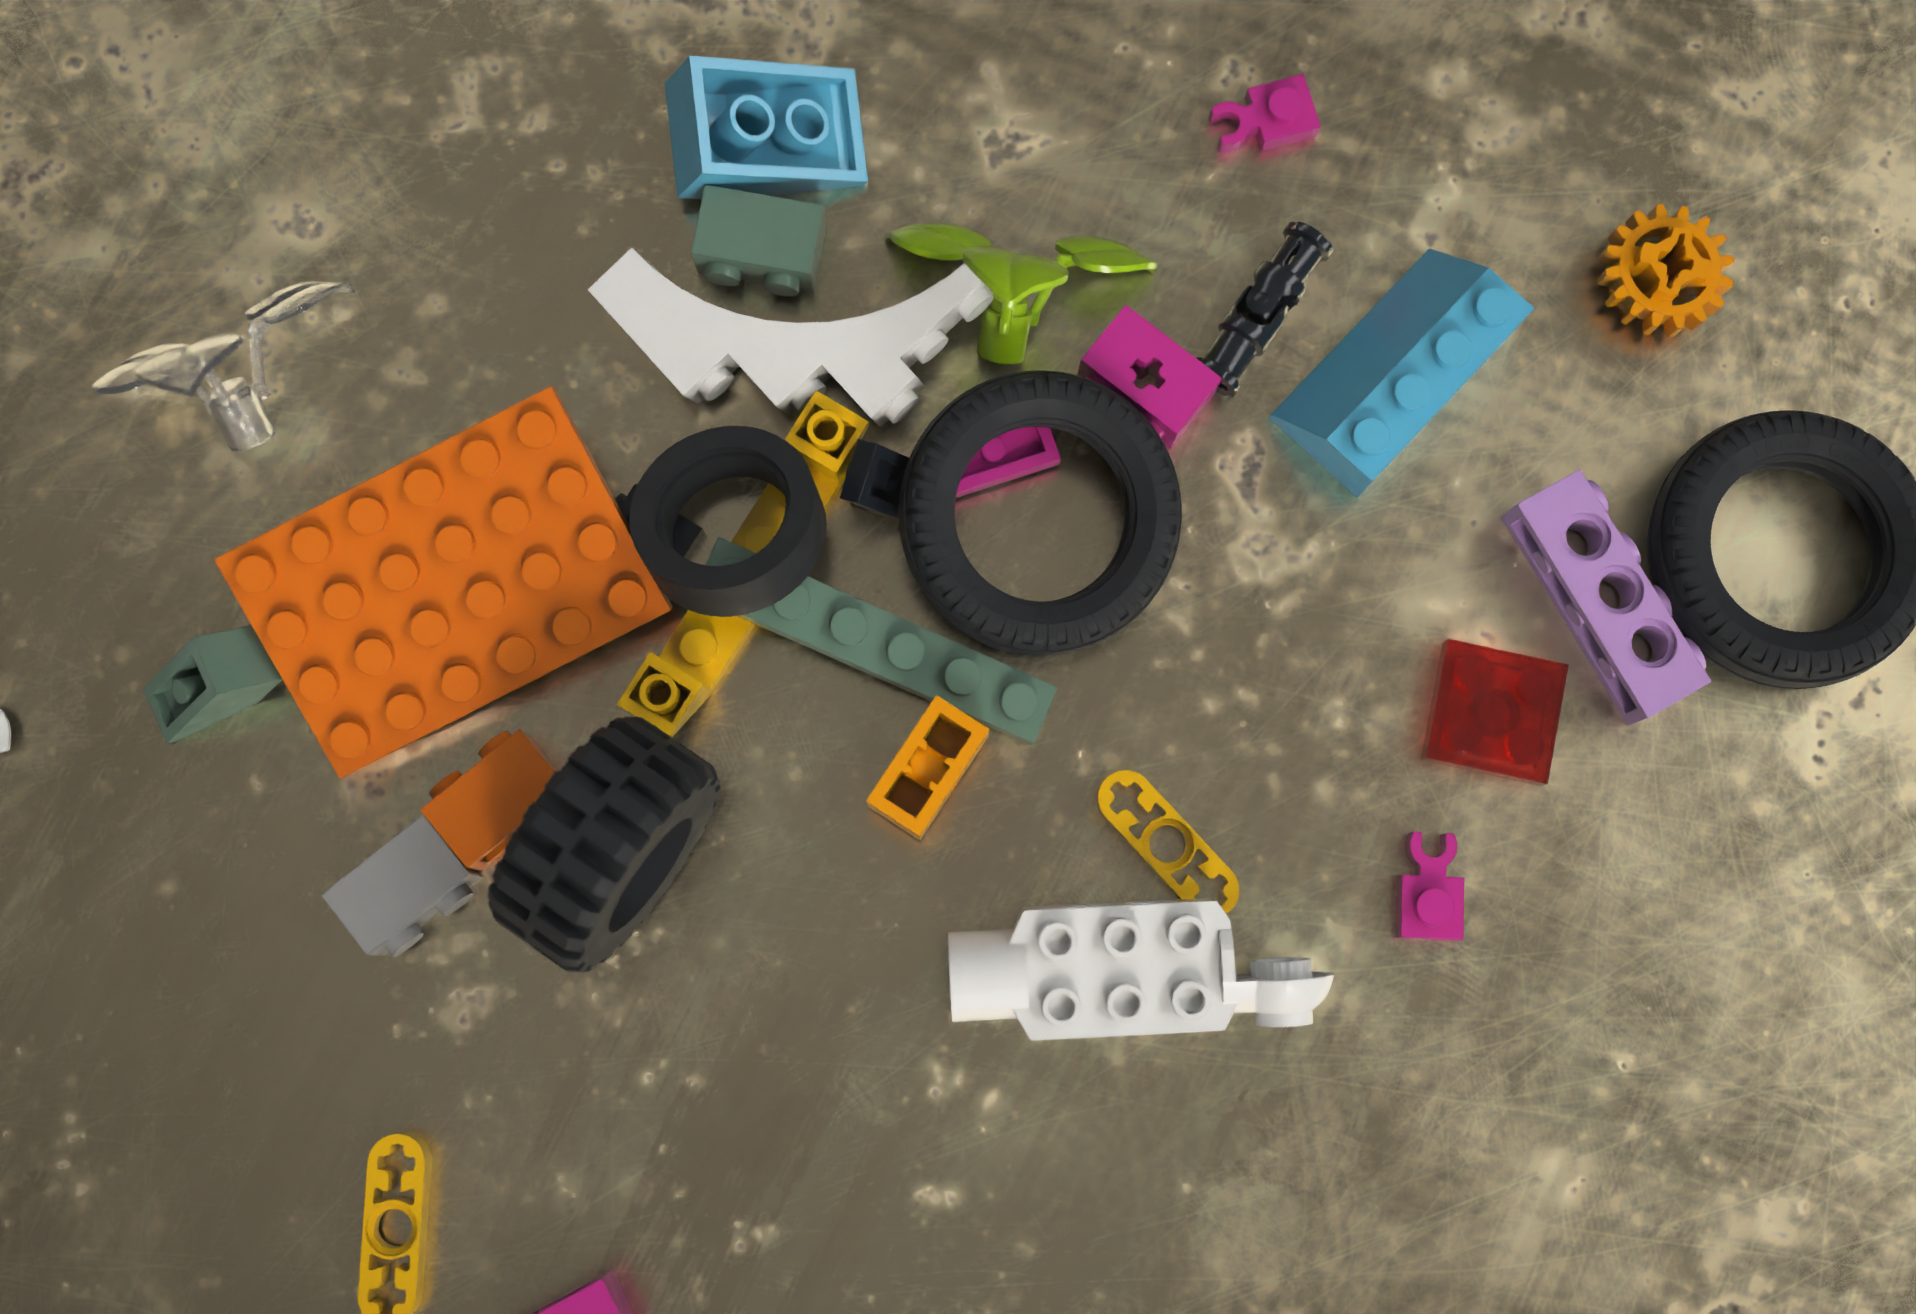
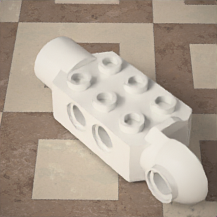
M1208 897L1022 907L1012 929L948 932L952 1022L1018 1019L1031 1041L1225 1031L1232 1015L1237 1013H1255L1256 1026L1260 1027L1313 1024L1312 1010L1324 1000L1330 990L1334 973L1312 971L1311 958L1306 957L1251 960L1250 974H1236L1231 921L1217 900Z

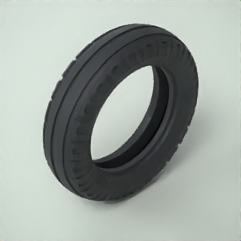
M1045 370L1022 371L995 377L967 390L941 410L927 426L917 441L904 471L899 495V531L903 551L916 583L932 606L954 627L969 637L999 650L1023 655H1058L1085 649L1108 639L1129 625L1151 603L1165 582L1177 552L1182 524L1181 493L1172 459L1162 439L1144 415L1129 401L1106 386L1078 375ZM1025 427L1059 429L1071 433L1090 444L1101 454L1115 474L1124 504V525L1121 540L1107 568L1096 580L1081 591L1062 599L1046 602L1024 600L1011 596L987 582L966 557L960 544L955 524L957 489L969 462L990 440L1006 432Z
M1784 410L1763 412L1734 420L1717 428L1695 443L1678 460L1665 478L1653 505L1647 535V557L1652 584L1660 587L1668 596L1672 606L1673 616L1671 617L1684 638L1687 637L1694 641L1706 660L1729 674L1756 684L1785 689L1823 687L1856 677L1890 656L1906 640L1916 626L1915 477L1902 460L1895 456L1892 450L1883 442L1863 429L1838 418L1814 412ZM1765 469H1790L1804 472L1832 486L1849 502L1858 515L1864 528L1869 548L1867 580L1853 608L1845 617L1830 628L1813 632H1795L1773 627L1746 612L1735 602L1723 586L1713 562L1711 529L1721 499L1740 477Z

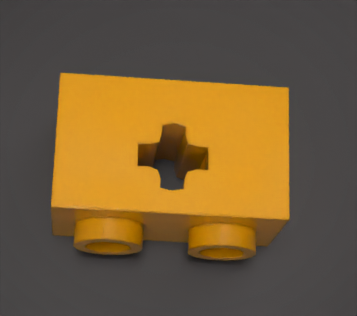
M936 695L867 798L868 807L918 840H921L984 745L990 729Z

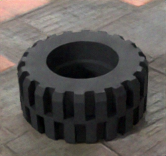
M616 718L610 721L607 727H600L590 736L589 741L584 746L580 745L568 757V762L559 772L556 771L544 785V791L535 802L531 803L522 817L523 821L516 832L512 833L504 847L505 854L496 864L492 874L494 882L489 886L487 895L489 899L488 904L495 921L567 972H589L595 969L598 963H604L612 956L618 946H622L631 937L635 928L640 923L642 924L652 912L654 905L661 896L665 895L679 870L688 861L696 842L701 839L707 827V820L713 815L716 807L715 799L720 795V781L714 767L644 718Z

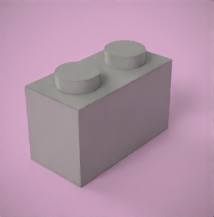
M422 815L321 896L366 955L384 956L389 952L392 957H396L408 950L423 937L424 933L420 926L435 914L440 912L443 917H446L467 903L474 895L470 886L483 876L477 870L466 868L427 818Z

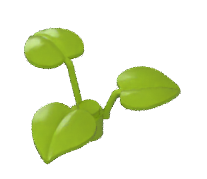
M947 223L909 225L887 232L884 240L885 243L892 241L911 253L929 259H962L967 267L994 293V298L990 305L979 315V317H982L977 354L985 360L1000 364H1019L1024 361L1030 326H1038L1040 313L1052 289L1068 280L1069 271L1066 268L1077 265L1088 271L1103 273L1147 269L1152 274L1156 272L1157 268L1156 262L1142 256L1130 247L1110 239L1095 236H1070L1058 239L1055 244V250L1061 254L1056 257L1055 261L1039 255L1017 254L991 247V242L981 234L962 226ZM1039 291L1031 307L1027 308L1028 300L1025 297Z

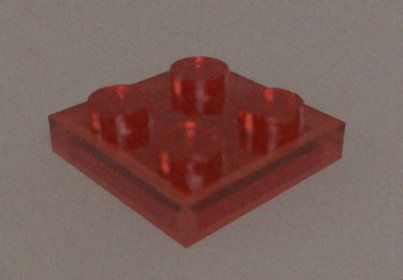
M1453 639L1445 640L1442 642L1421 760L1537 786L1547 785L1569 665Z

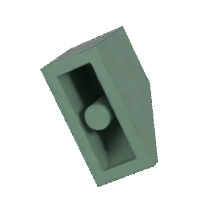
M252 625L192 637L143 688V691L165 742L168 744L179 741L257 704L283 679Z

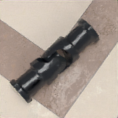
M1300 221L1288 223L1283 231L1285 239L1271 260L1261 262L1254 272V286H1248L1225 314L1218 325L1220 334L1204 357H1196V359L1222 378L1216 391L1217 393L1224 396H1235L1240 388L1238 380L1254 356H1262L1284 324L1287 312L1296 306L1305 294L1304 283L1319 262L1327 261L1334 251L1332 244L1320 231Z

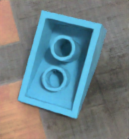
M689 55L665 82L677 198L702 199L705 185L778 196L859 187L868 183L855 69Z

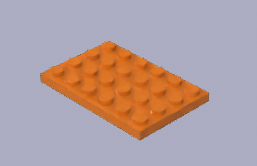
M554 385L214 559L339 779L671 611L673 608L668 597L660 590L637 552L631 537L630 526Z

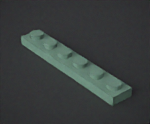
M718 537L705 565L724 566L734 564L756 553ZM809 576L793 592L775 604L756 612L738 616L931 702L938 695L979 723L1028 745L1035 743L1058 688Z

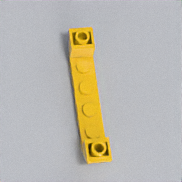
M815 391L786 436L785 441L800 453L808 465L826 513L843 484L858 439H863L869 426V421L822 393ZM768 483L731 542L754 553L762 550L773 539L782 524L786 506L783 493ZM687 610L660 655L657 656L651 651L649 652L616 705L635 717L646 719L667 735L673 737L712 694L755 624L738 616H708Z

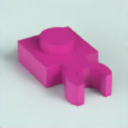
M1304 74L1248 88L1244 97L1247 106H1241L1230 101L1221 102L1211 109L1208 118L1210 125L1227 121L1236 128V132L1220 137L1217 145L1220 153L1235 152L1244 145L1247 138L1255 136L1262 152L1317 137L1321 129Z
M1411 832L1407 835L1405 841V852L1409 861L1415 866V875L1402 874L1397 876L1396 938L1464 940V878L1446 877L1447 865L1453 861L1457 853L1456 837L1454 833L1441 834L1440 851L1437 856L1430 857L1422 850V832Z

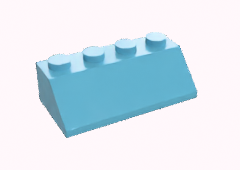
M1429 248L1269 416V419L1358 498L1535 308L1489 267Z

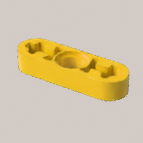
M1120 770L1109 775L1101 783L1096 797L1097 807L1103 818L1178 899H1195L1194 897L1200 891L1198 884L1189 875L1184 876L1181 884H1178L1171 876L1173 872L1187 866L1198 850L1206 860L1195 867L1207 879H1213L1219 875L1224 880L1225 884L1219 890L1224 898L1220 906L1226 914L1229 913L1239 898V883L1230 868L1144 776L1131 770ZM1115 783H1118L1122 788H1127L1132 783L1138 787L1140 793L1135 801L1146 815L1152 810L1154 804L1163 812V816L1152 820L1143 828L1138 839L1129 831V827L1139 823L1138 819L1127 809L1116 814L1109 806L1115 798L1110 790ZM1162 826H1170L1177 829L1182 834L1185 842L1183 854L1179 859L1171 863H1165L1156 859L1151 853L1149 846L1152 833Z
M398 1132L383 1137L372 1147L368 1155L358 1283V1305L362 1314H413L423 1299L432 1152L428 1143L421 1136L412 1132ZM399 1144L404 1145V1156L414 1157L415 1167L403 1172L400 1192L413 1189L414 1199L398 1196L383 1201L381 1198L382 1190L388 1192L396 1189L397 1179L396 1169L386 1167V1156L396 1153ZM389 1209H398L405 1212L412 1222V1234L409 1240L402 1246L390 1245L380 1235V1219ZM409 1255L410 1264L403 1263L395 1267L394 1277L395 1288L405 1290L406 1299L396 1303L392 1310H387V1299L377 1297L376 1289L388 1283L391 1263L378 1266L377 1256L383 1259H397Z

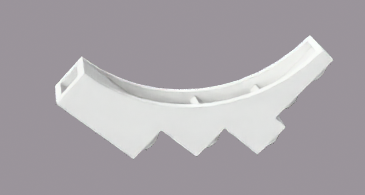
M633 248L626 252L588 289L681 394L698 405L704 399L711 401L725 392L734 381L735 377L732 373L740 366L773 404L789 416L796 409L802 412L815 391L824 395L827 389L824 383L833 376L865 413L880 427L888 420L893 424L899 422L919 403L920 398L916 394L924 387V384L911 371L910 367L917 360L921 364H925L933 359L946 346L949 340L945 334L962 318L966 322L974 320L990 305L994 298L990 293L991 290L964 263L949 276L922 293L892 307L863 316L830 322L806 323L764 320L734 313L710 304L679 288L664 277Z

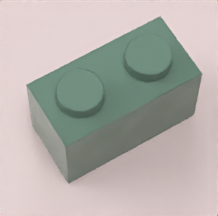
M705 185L691 250L697 272L704 274L706 280L723 286H737L740 281L763 284V288L766 291L781 296H796L799 291L814 293L827 229L824 205Z

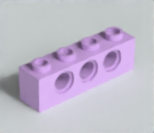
M1581 469L1518 503L1501 518L1627 725H1631L1653 716L1712 681L1704 670L1706 668V660L1702 651L1690 638H1684L1671 617L1673 616L1672 606L1668 596L1660 587L1650 583L1639 565L1641 557L1637 546L1627 534L1618 531L1608 515V502L1603 491L1595 482L1587 481ZM1567 530L1577 531L1586 539L1588 545L1586 556L1579 555L1570 549L1566 540ZM1601 581L1611 584L1618 591L1620 597L1618 609L1607 606L1600 598L1599 584ZM1634 634L1643 636L1649 642L1652 649V656L1649 662L1643 661L1635 655L1631 645Z

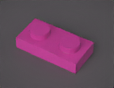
M1049 427L1019 428L990 440L975 454L966 467L957 489L956 498L1059 465L1061 457L1051 429Z

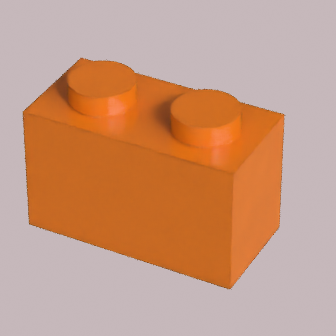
M518 729L512 735L509 731H504L493 737L478 752L482 759L463 775L460 771H455L440 780L429 792L432 800L420 809L468 869L482 871L505 852L504 847L512 833L516 832L523 821L522 817L531 803L538 799L545 789L544 785L556 771H560L535 739L521 729Z

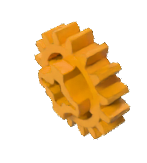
M1657 204L1647 217L1638 210L1625 222V226L1619 225L1607 238L1611 245H1608L1598 257L1599 262L1610 268L1606 269L1597 278L1598 285L1613 287L1614 293L1604 303L1607 307L1622 304L1626 308L1621 319L1624 325L1638 317L1643 320V334L1649 336L1660 324H1663L1667 337H1674L1684 328V324L1691 331L1697 329L1707 320L1706 315L1712 316L1725 304L1720 296H1723L1733 287L1734 280L1721 273L1733 265L1735 259L1734 256L1719 255L1717 249L1727 238L1725 234L1709 237L1705 231L1709 226L1710 218L1705 216L1696 224L1688 221V207L1682 205L1672 217H1668L1664 204ZM1659 237L1657 244L1644 242L1640 247L1635 246L1636 243L1646 238ZM1690 294L1696 296L1694 300L1688 303L1672 305V301L1676 297L1686 299Z

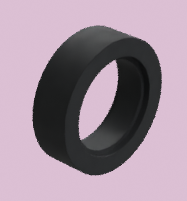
M722 426L707 429L690 435L666 449L655 459L641 477L630 505L629 526L634 546L660 590L679 606L708 616L729 617L745 615L762 610L782 600L793 592L810 574L820 557L826 537L827 523L824 505L803 457L791 444L771 432L748 426ZM732 477L757 478L775 486L785 496V514L778 532L762 550L743 561L724 566H707L692 562L674 550L673 529L681 509L693 495L712 483Z

